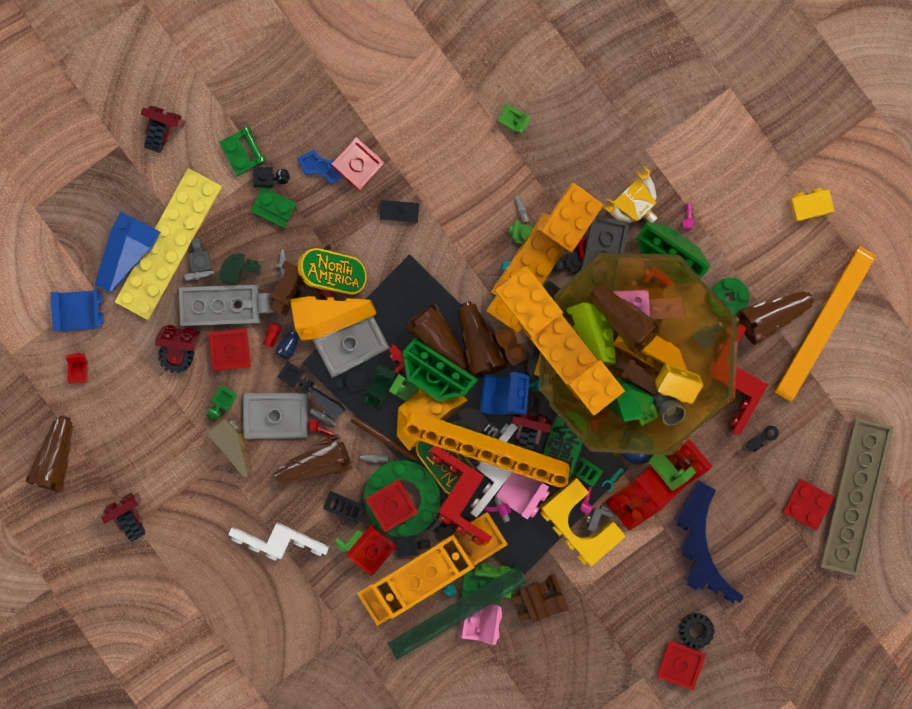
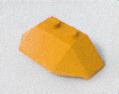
M620 336L614 342V346L626 358L632 359L636 364L657 376L665 362L687 370L679 348L658 336L641 352L636 349L637 354L632 353L628 349V346Z
M421 390L417 391L398 408L397 437L410 451L421 442L404 433L406 418L410 412H419L445 421L468 400L464 396L437 402Z

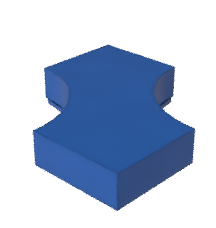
M315 150L297 158L305 175H322L330 184L344 179L330 166L335 160H326L320 157Z

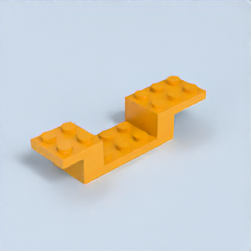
M571 182L551 214L543 213L491 290L490 293L496 297L486 312L519 333L522 329L518 325L519 321L495 290L525 266L529 268L542 285L563 252H573L604 204Z
M527 266L495 290L519 321L518 325L574 396L583 402L593 416L625 392L603 362L596 359L562 316V310Z
M488 511L470 522L492 536V539L486 546L481 545L480 547L471 541L472 537L469 535L463 536L455 531L392 573L389 572L357 592V595L377 626L389 618H395L508 545Z

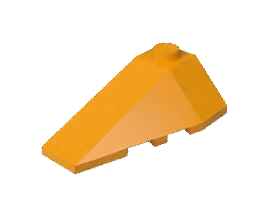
M314 296L291 299L295 329L302 341L321 338L376 315V310L371 300L347 298L345 301H334L332 297H327V300H316Z

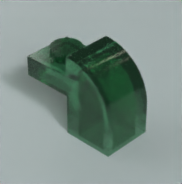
M233 254L223 262L218 280L239 285L242 270L261 274L262 266L258 265L259 261L247 259V262H244V254Z
M378 365L363 402L381 410L396 372L388 367Z

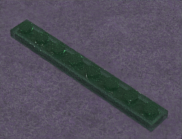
M516 566L388 642V645L396 660L525 585L528 581L520 567Z

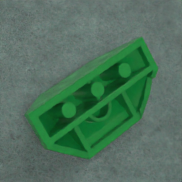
M647 222L636 237L643 259L651 265H656L673 277L675 281H700L711 266L698 246L667 225Z
M415 338L403 351L407 382L437 402L464 396L477 382L475 377Z
M615 378L625 392L606 407L624 422L643 418L645 412L652 405L654 398L641 387Z

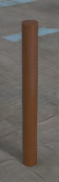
M354 415L350 422L411 461L416 462L418 455Z

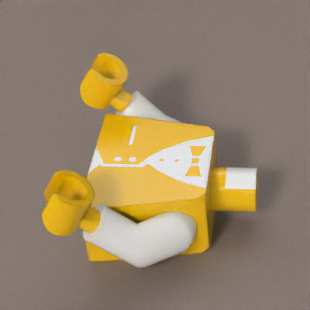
M643 166L644 172L642 174L636 170V174L640 178L630 185L615 201L606 199L609 202L608 207L602 206V209L608 211L616 220L637 223L643 218L646 222L653 223L658 218L650 210L656 204L657 195L654 183L649 176L650 171L645 166Z

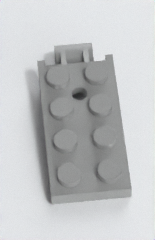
M258 284L179 288L180 326L261 323L259 313H274V310L270 309L273 298L270 297L271 293L258 294V289H260ZM236 301L241 302L240 308L234 307Z

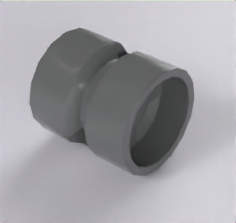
M659 392L654 396L653 403L664 424L674 426L684 420L686 410L680 401L669 395L664 396Z

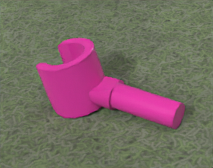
M687 203V219L682 220L684 230L692 229L694 225L692 203Z
M587 486L589 493L585 496L580 506V511L587 515L593 505L588 503L592 490L590 486Z
M507 503L484 508L485 512L499 511L501 517L511 513Z

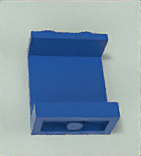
M100 290L66 293L50 292L53 331L102 329L105 317L104 313H101V305H103L104 300Z
M512 372L510 376L494 377L484 374L480 413L492 416L526 414L530 376L518 372Z

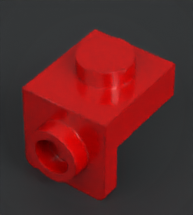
M81 353L66 355L68 384L88 383V360L86 355Z

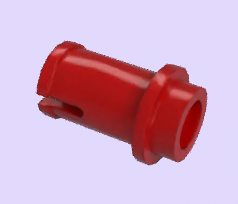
M270 322V325H267L268 330L262 344L274 348L278 334L282 330H280V325Z

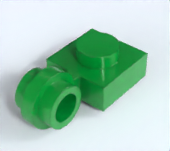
M221 385L211 400L217 406L216 408L212 406L206 415L208 420L216 422L222 414L219 411L220 408L228 411L238 395Z

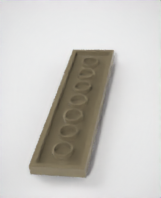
M855 418L820 567L859 576L893 426Z

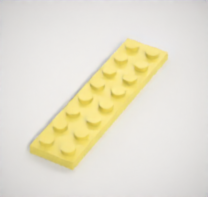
M189 168L187 169L155 227L161 233L153 249L139 260L140 263L136 267H133L115 303L150 320L187 253L192 239L195 238L222 189L221 185Z

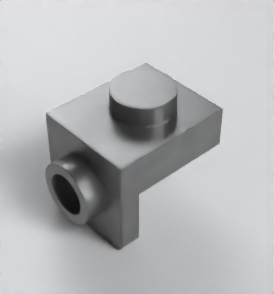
M602 505L599 508L594 507L593 513L588 514L585 522L588 525L587 529L595 532L602 514L613 518L614 514L610 513L611 509Z

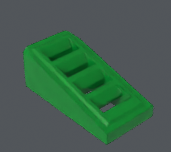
M581 457L580 461L583 463L575 476L593 487L603 473V470ZM588 465L589 468L584 476L580 475L585 466ZM594 469L596 472L592 476L591 480H588L587 477Z

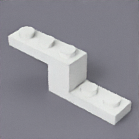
M506 423L500 431L502 435L498 440L507 442L518 427L515 424L511 423L509 425ZM479 460L476 461L478 464L476 468L494 483L492 485L488 483L482 491L484 493L483 497L480 500L476 498L470 506L472 508L470 513L476 518L512 473Z
M276 523L268 542L235 527H232L228 534L232 536V541L242 544V542L249 544V549L258 553L260 550L267 553L266 556L275 561L277 558H283L291 539L299 547L304 548L306 545L312 548L311 552L319 556L322 553L326 555L330 547L281 523Z

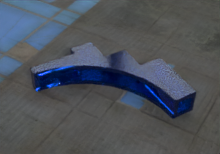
M697 480L674 519L678 522V527L685 531L688 528L691 529L679 548L683 551L682 556L691 561L695 558L684 579L688 581L687 585L696 591L698 587L703 590L705 585L709 584L707 588L716 594L718 591H721L725 594L724 598L734 603L736 600L740 603L744 596L733 589L720 575L708 550L706 518L709 505L716 490Z

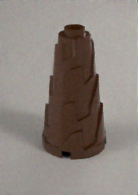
M596 286L590 292L593 305L604 315L632 353L637 354L636 349L641 352L657 336L653 331L655 328L660 331L661 324L640 309L635 308L624 298H620L608 287Z
M805 291L793 293L785 297H777L767 302H760L738 310V320L741 325L747 328L744 334L749 342L757 345L811 308L814 300L812 295Z
M471 301L461 304L459 315L469 374L475 378H480L484 374H494L506 368L508 365L499 345L495 342L490 328L487 327L484 318L478 311L476 304H472Z
M435 303L430 304L431 308L428 310L424 308L405 325V328L418 341L462 370L467 371L469 369L464 351Z
M60 415L59 418L53 420L49 433L37 453L25 482L32 485L36 483L38 487L63 492L70 440L74 427L72 426L73 423L70 422L71 418Z
M338 434L332 435L320 441V444L290 459L288 463L277 468V472H275L277 482L283 485L294 482L299 483L315 477H323L333 473L335 475L351 470L352 466H348V464H351L346 446L343 441L340 443L337 441L341 437Z

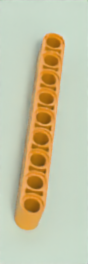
M860 245L856 248L777 384L774 393L790 402L795 398L876 257L875 254Z
M410 412L407 415L404 433L411 438L556 487H564L568 484L570 467L563 461L419 412Z

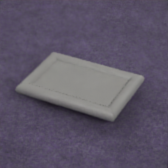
M373 316L321 338L312 339L332 379L390 348Z
M243 393V439H308V393Z

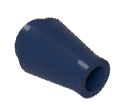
M291 330L278 344L276 353L287 360L293 357L300 338L298 333Z

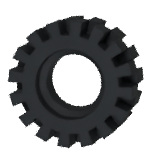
M692 613L686 615L681 620L682 622L679 624L680 638L689 647L695 649L704 648L705 645H709L710 641L713 640V634H715L714 625L707 616L702 613ZM695 623L701 624L704 628V633L699 638H694L689 633L691 625Z

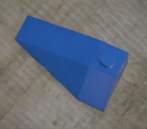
M120 211L112 227L95 285L112 293L127 277V273L132 267H136L140 263L139 260L153 249L161 232Z

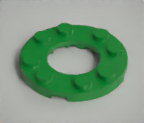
M410 460L391 461L379 467L369 478L364 492L365 509L373 524L384 532L366 498L398 479L413 483L419 489L421 495L418 513L385 532L397 537L413 536L428 528L436 518L441 505L440 487L429 470L423 465Z

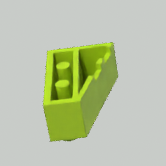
M584 302L566 308L568 314H572L575 323L572 326L573 330L577 331L578 336L596 359L601 360L606 367L616 364L612 326L604 315L593 304Z

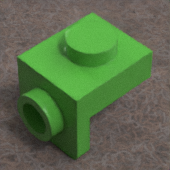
M505 104L496 121L514 132L522 133L529 125L530 116L523 114L509 104Z
M358 529L348 543L337 537L335 539L337 542L336 546L343 552L349 551L364 532Z

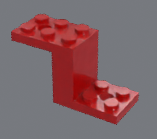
M741 324L730 327L725 336L728 338L726 343L719 346L716 352L718 354L717 359L712 360L707 368L709 371L707 376L747 398L741 401L738 406V415L736 417L733 416L728 424L730 427L729 432L734 435H741L768 387L767 383L728 362L747 329Z
M689 437L664 453L677 471L682 468L685 471L689 467L695 470L696 473L687 482L672 491L655 469L649 465L631 483L605 501L629 531L661 511L688 484L713 467Z
M433 446L429 453V456H431L430 460L439 466L441 463L447 466V471L455 476L457 474L461 475L436 514L439 516L438 520L447 526L452 524L456 527L455 531L463 536L469 535L472 537L471 541L480 547L481 545L486 546L492 539V536L460 517L461 512L484 476L443 449Z

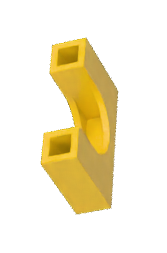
M574 477L566 486L558 489L539 506L542 510L540 514L547 522L550 520L554 524L552 529L559 536L563 535L566 541L564 543L571 551L576 550L579 554L577 556L579 561L583 565L587 563L592 567L626 536L611 520L588 537H578L572 533L568 524L569 513L589 493L581 482Z

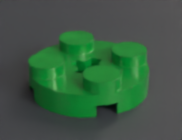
M728 277L722 279L711 290L712 306L721 315H736L738 310L746 308L750 297L748 289L742 281L736 278ZM725 293H734V301L730 300L727 302L725 300L727 298Z

